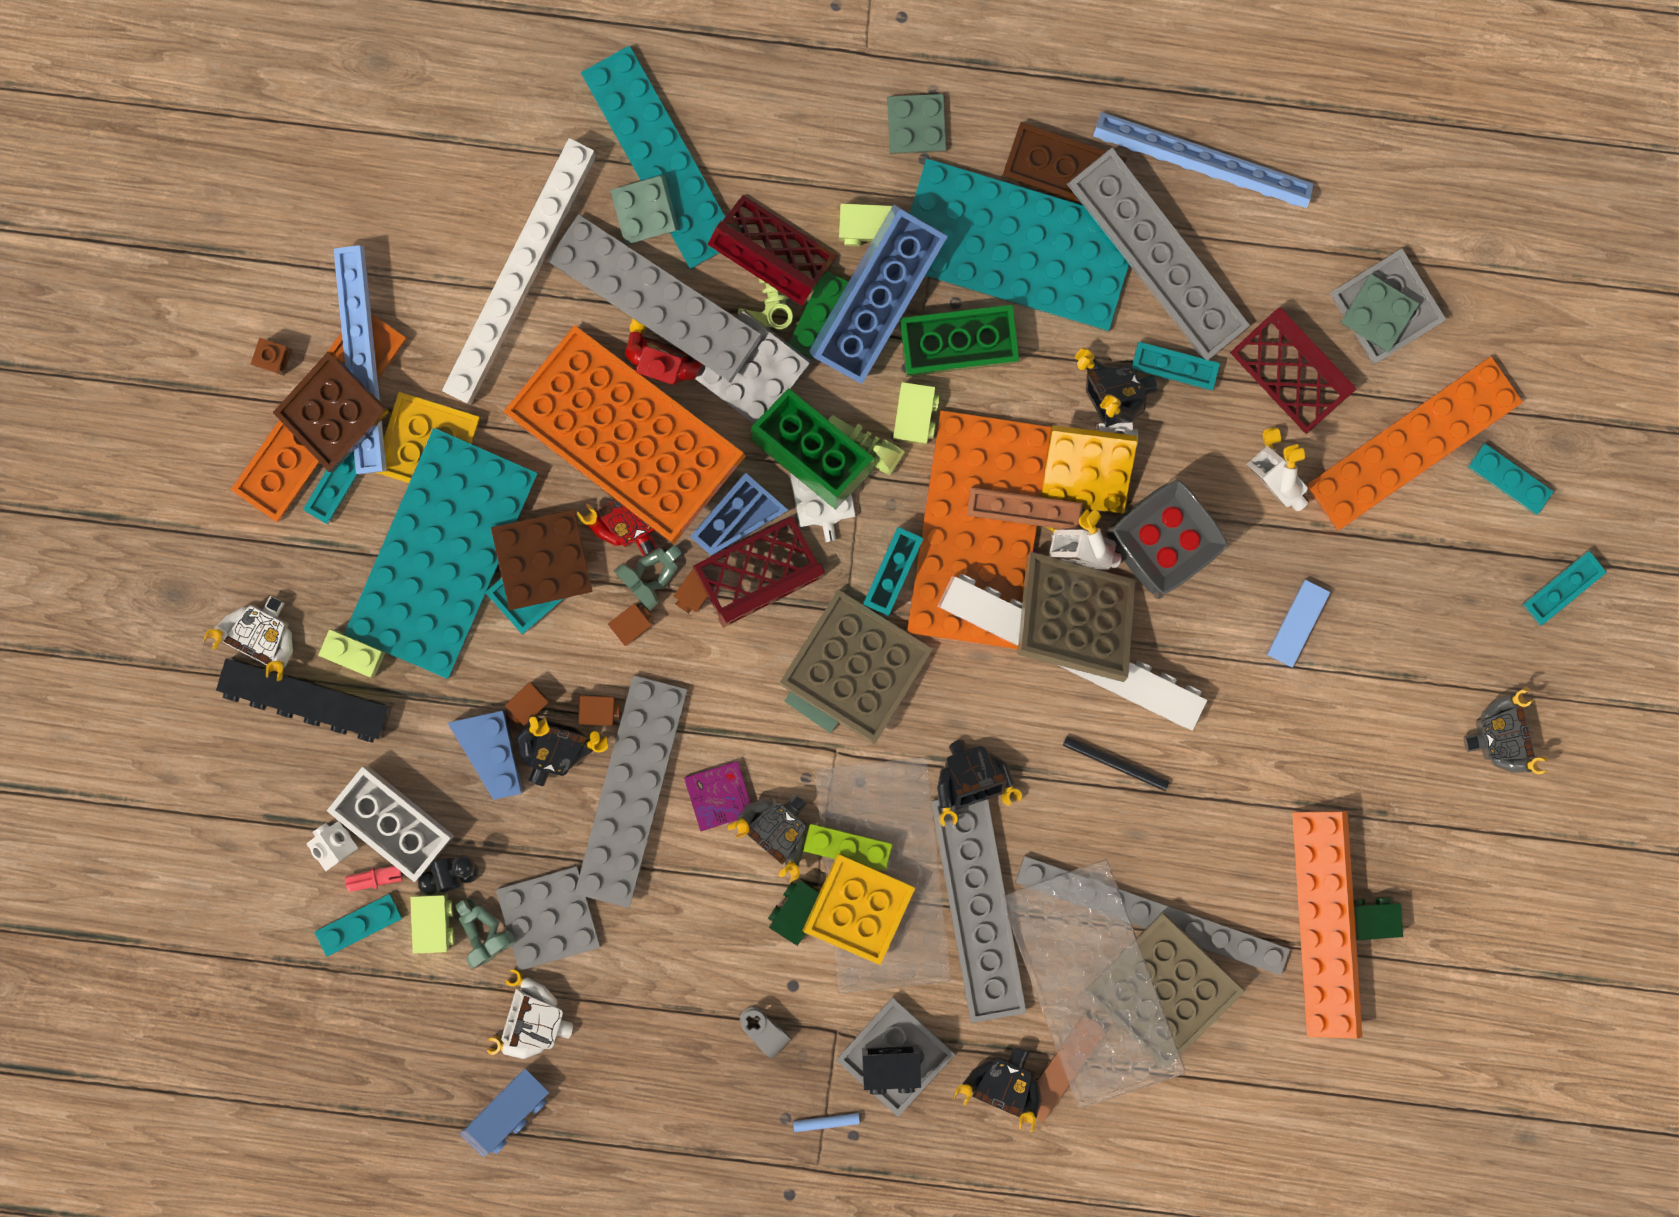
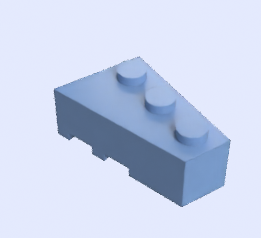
M745 473L690 537L713 556L787 513L789 510Z
M506 710L448 723L493 800L524 792Z
M524 1069L459 1134L482 1157L489 1155L491 1152L496 1155L508 1143L504 1138L511 1131L517 1134L527 1123L524 1118L531 1111L536 1114L547 1103L544 1097L549 1092Z

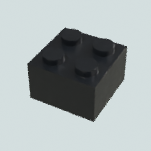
M918 1046L862 1048L864 1090H870L872 1095L886 1094L887 1089H898V1093H914L915 1088H921L920 1052Z

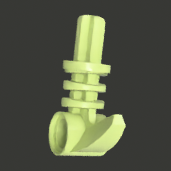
M759 279V284L766 285V289L762 290L763 294L768 296L764 300L765 310L763 312H756L739 308L738 315L743 310H746L769 329H774L775 331L787 330L793 322L792 311L786 305V300L789 297ZM778 310L785 311L788 314L787 322L782 325H777L772 321V315Z
M835 415L828 419L834 426L874 457L873 466L891 476L905 451L885 439L880 444L878 442L880 440L879 437L875 436L872 439L870 437L872 433L866 431L865 434L862 433L863 428L860 424H857L856 428Z

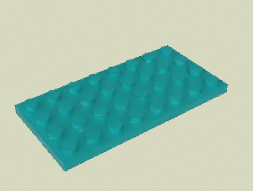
M926 158L910 214L940 230L948 237L925 277L1100 330L1109 331L1129 264L1083 205Z
M433 428L344 635L448 679L499 564L491 527L517 522L538 473L444 431Z

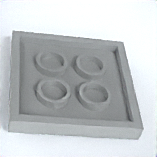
M1402 248L1329 293L1341 315L1344 316L1366 279L1372 274L1419 303L1388 353L1353 332L1373 365L1446 320Z
M743 310L737 319L759 332L762 338L731 383L704 365L695 379L754 424L788 388L791 389L811 361L749 312Z
M578 866L496 889L507 931L510 930L517 941L512 948L519 971L601 947L588 899L585 896L575 894L580 875Z
M892 997L840 1053L836 1061L863 1085L862 1048L918 1046L920 1052L921 1088H915L914 1093H898V1089H887L886 1094L874 1095L899 1117L955 1056V1053Z

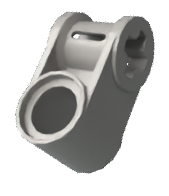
M752 1006L747 1007L741 1013L740 1023L743 1031L770 1059H773L791 1041V1037L761 1009ZM751 1016L752 1018H754L756 1016H759V1025L755 1026L754 1024H751L750 1026H747V1017Z

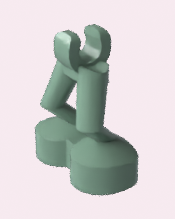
M675 545L666 553L661 548H658L638 559L635 569L628 564L622 563L613 571L639 601L651 611L659 604L654 590L666 587L678 569L674 561L680 557L681 550ZM658 562L663 564L664 567L656 581L649 583L641 581V575L646 567Z
M473 898L457 903L456 909L461 915L459 921L473 947L466 958L471 970L486 964L495 958L496 955L517 942L510 930L496 934L500 921L481 905L478 906ZM477 918L490 927L484 944L481 943L480 935L474 922Z

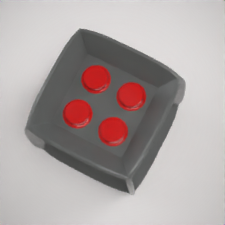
M1178 477L1171 478L1167 484L1143 498L1120 516L1109 528L1104 530L1108 538L1115 541V550L1121 553V558L1133 574L1156 599L1163 598L1166 593L1185 583L1229 547V543L1214 519L1192 491Z

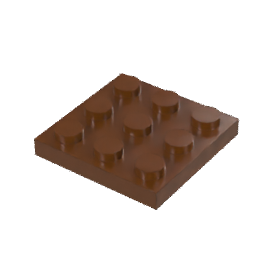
M328 351L272 413L328 472H334L389 411L333 352Z
M574 509L491 527L509 610L593 592Z

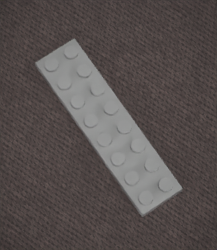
M1113 148L1106 151L1067 183L1072 192L1203 359L1208 361L1250 326Z
M579 214L547 260L550 264L730 383L762 338L759 332Z
M633 675L575 894L630 908L687 689Z
M939 799L931 800L970 1021L975 1023L1025 1014L1026 1007L988 799L955 810L954 806L951 807V811L957 815L958 821L953 825L952 816L947 814L944 817L945 827L939 823V815L943 812V808L939 806Z

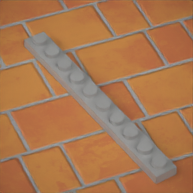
M1025 855L1015 881L1026 887L1143 928H1147L1164 912L1201 948L1280 976L1290 951L1289 948Z

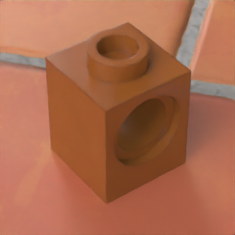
M259 337L251 365L283 376L292 349Z
M694 569L691 570L674 594V597L678 599L676 605L688 614L691 610L697 613L708 598Z
M634 603L609 622L608 625L623 645L627 646L653 626L649 621L653 616L644 605L638 607Z
M531 681L505 704L508 709L506 714L516 725L521 722L525 726L528 724L530 715L537 716L551 701Z
M581 695L579 724L613 726L615 720H620V703H615L616 697Z

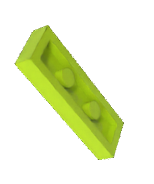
M810 823L803 851L835 859L837 853L868 867L886 872L892 843Z

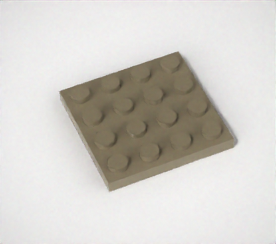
M1030 552L1026 561L1017 655L1125 682L1129 674L1136 580Z
M838 589L779 682V685L872 744H875L933 649Z
M1164 912L1085 989V993L1166 1070L1245 992L1244 987Z

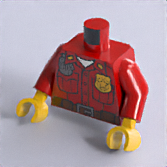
M632 318L629 326L631 332L625 354L627 359L635 364L637 373L672 385L685 380H693L697 377L703 364L677 347L643 337L647 327Z
M617 500L612 501L597 511L590 504H586L590 510L587 516H582L577 512L580 520L587 524L598 538L614 546L623 545L628 547L636 543L643 556L658 548L650 535L655 530Z

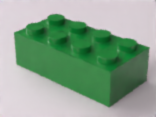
M1013 305L904 317L899 320L906 377L1011 365L1019 362Z
M789 388L751 426V441L835 510L873 471L874 457Z

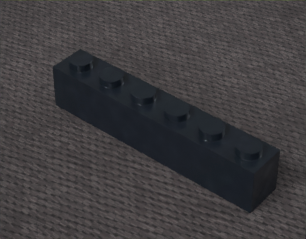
M225 658L216 691L223 693L222 698L234 702H239V699L242 698L250 701L249 706L261 710H266L267 706L277 709L276 714L287 718H293L294 714L304 717V723L318 727L320 723L331 725V731L346 735L347 731L358 733V739L371 743L374 742V739L379 740L383 738L392 706L287 674H283V679L277 681V671L270 672L267 678L266 668L233 658Z

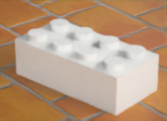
M368 765L363 766L327 810L328 813L414 882L419 880L430 867V864L435 861L454 837L451 832Z

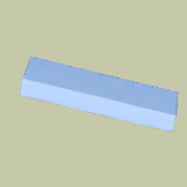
M1303 580L1266 655L1293 668L1330 592L1307 580Z

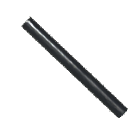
M1069 736L1065 737L1062 746L1163 791H1166L1169 785V781Z

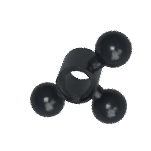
M466 855L442 859L430 864L432 872H426L419 878L418 888L427 895L434 894L435 892L450 891L461 887V882L472 883L475 881L479 870L473 860Z

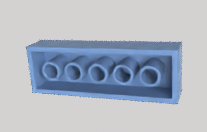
M893 204L811 346L810 354L817 360L862 384L948 236Z

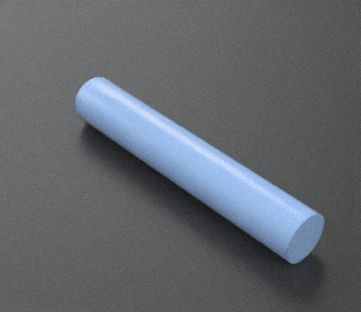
M859 1113L793 1121L794 1132L860 1124Z

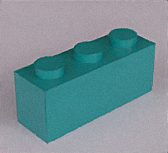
M897 527L863 605L889 616L923 541L922 537Z

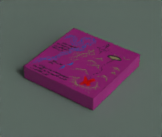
M738 761L684 777L700 832L736 821L746 804L751 803Z

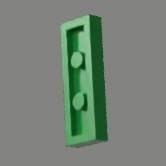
M826 271L816 285L788 344L800 353L813 359L809 350L847 286L848 281Z

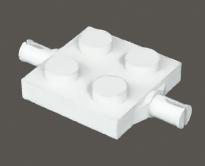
M789 472L799 527L810 525L823 526L825 543L836 541L834 524L842 519L856 517L852 495L850 494L835 510Z

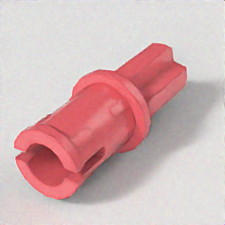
M395 866L380 869L371 867V871L345 877V885L349 892L374 887L376 890L378 886L403 882L402 872Z

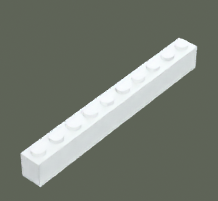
M570 138L568 139L442 389L446 394L470 406L472 405L597 156L594 150Z
M961 574L959 578L952 576L937 607L1018 646L1022 603L1012 598L1008 603L1000 599L1002 593L986 586L985 590L974 586L976 580ZM1138 660L1135 664L1129 662V674L1125 682L1060 666L1192 731L1207 702L1206 699L1200 697L1202 691L1186 685L1185 689L1175 685L1177 679L1163 672L1159 677L1150 672L1151 666Z

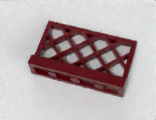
M744 195L741 196L724 220L719 222L707 244L801 306L804 305L810 293L837 257V255ZM743 206L751 211L754 217H743L741 207ZM757 224L760 233H749L746 225ZM764 224H771L777 229V232H767ZM729 225H739L741 233ZM788 239H794L799 242L801 247L791 248ZM752 240H762L765 248ZM770 240H781L783 248H772ZM786 255L789 264L777 256ZM793 255H804L807 263H796ZM812 255H819L826 262L814 263ZM800 271H810L813 280Z
M1280 306L1230 352L1306 435L1357 389ZM1270 322L1279 330L1278 342H1262V330ZM1257 334H1259L1258 342H1250ZM1282 334L1290 343H1282ZM1246 345H1258V362L1245 361L1238 352ZM1261 345L1278 346V362H1261ZM1281 346H1294L1298 350V363L1281 362ZM1301 355H1302L1309 363H1301ZM1249 365H1257V373ZM1261 365L1277 366V382H1264L1260 377ZM1281 366H1297V383L1280 382ZM1301 366L1314 367L1317 371V383H1300ZM1320 375L1329 384H1320ZM1268 385L1277 386L1276 393ZM1280 386H1297L1296 403L1283 402L1279 398ZM1300 386L1317 387L1316 403H1299ZM1320 387H1332L1340 395L1331 404L1319 403ZM1288 406H1296L1295 414ZM1299 406L1316 407L1315 419L1307 426L1299 419ZM1319 407H1327L1319 414Z
M793 516L693 565V569L719 616L718 620L723 628L822 579L825 574L821 564L817 563ZM788 525L795 535L792 545L776 540L779 530ZM774 533L773 538L767 537L768 535ZM763 540L771 543L767 557L752 552L754 542ZM796 541H798L800 547L795 546ZM750 545L748 551L742 549V548H744V547ZM774 545L790 549L786 563L771 558ZM793 551L805 554L810 564L802 568L790 565ZM738 552L747 555L743 569L727 565L730 554ZM725 557L724 563L718 562V560ZM750 557L765 561L762 575L746 571ZM769 563L784 567L782 578L773 580L765 577ZM710 564L721 567L718 582L707 579L702 568ZM725 569L741 574L737 588L721 583ZM788 569L794 571V572H792V573L786 575ZM744 575L760 580L756 591L750 593L740 589ZM763 581H764V582H767V583H770V584H768V585L762 587ZM710 585L716 586L715 592ZM719 588L735 592L732 603L724 607L720 605L717 599ZM738 594L744 595V597L737 600Z

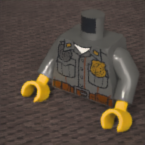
M1524 687L1517 694L1513 693L1494 699L1482 711L1481 719L1476 720L1478 733L1464 736L1466 751L1472 752L1482 749L1484 759L1491 760L1495 767L1512 773L1532 771L1535 774L1547 773L1549 770H1541L1538 767L1539 761H1547L1548 758H1535L1524 707H1527L1535 700L1527 701L1522 696V693H1526L1531 689Z
M795 793L784 806L774 797L770 799L763 798L746 804L738 815L737 821L728 824V830H733L737 827L738 834L735 838L748 835L780 864L783 865L785 862L786 866L779 870L780 877L785 876L787 871L791 874L789 882L796 880L800 876L798 866L804 850L806 825L796 816L807 804Z

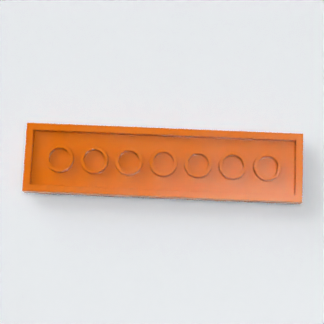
M371 313L377 379L379 380L407 338ZM341 331L328 351L333 352L345 365ZM279 420L235 482L231 491L275 522H279L320 462Z
M1488 357L1308 482L1306 486L1335 529L1339 531L1522 404L1523 401L1493 358Z
M1348 811L1292 812L1307 1037L1361 1038L1363 1036Z

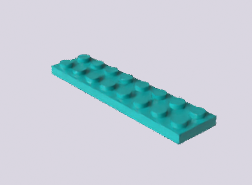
M630 45L580 72L640 181L665 175L679 226L678 231L671 232L670 234L690 270L720 254L707 244L720 221L724 220L725 215Z

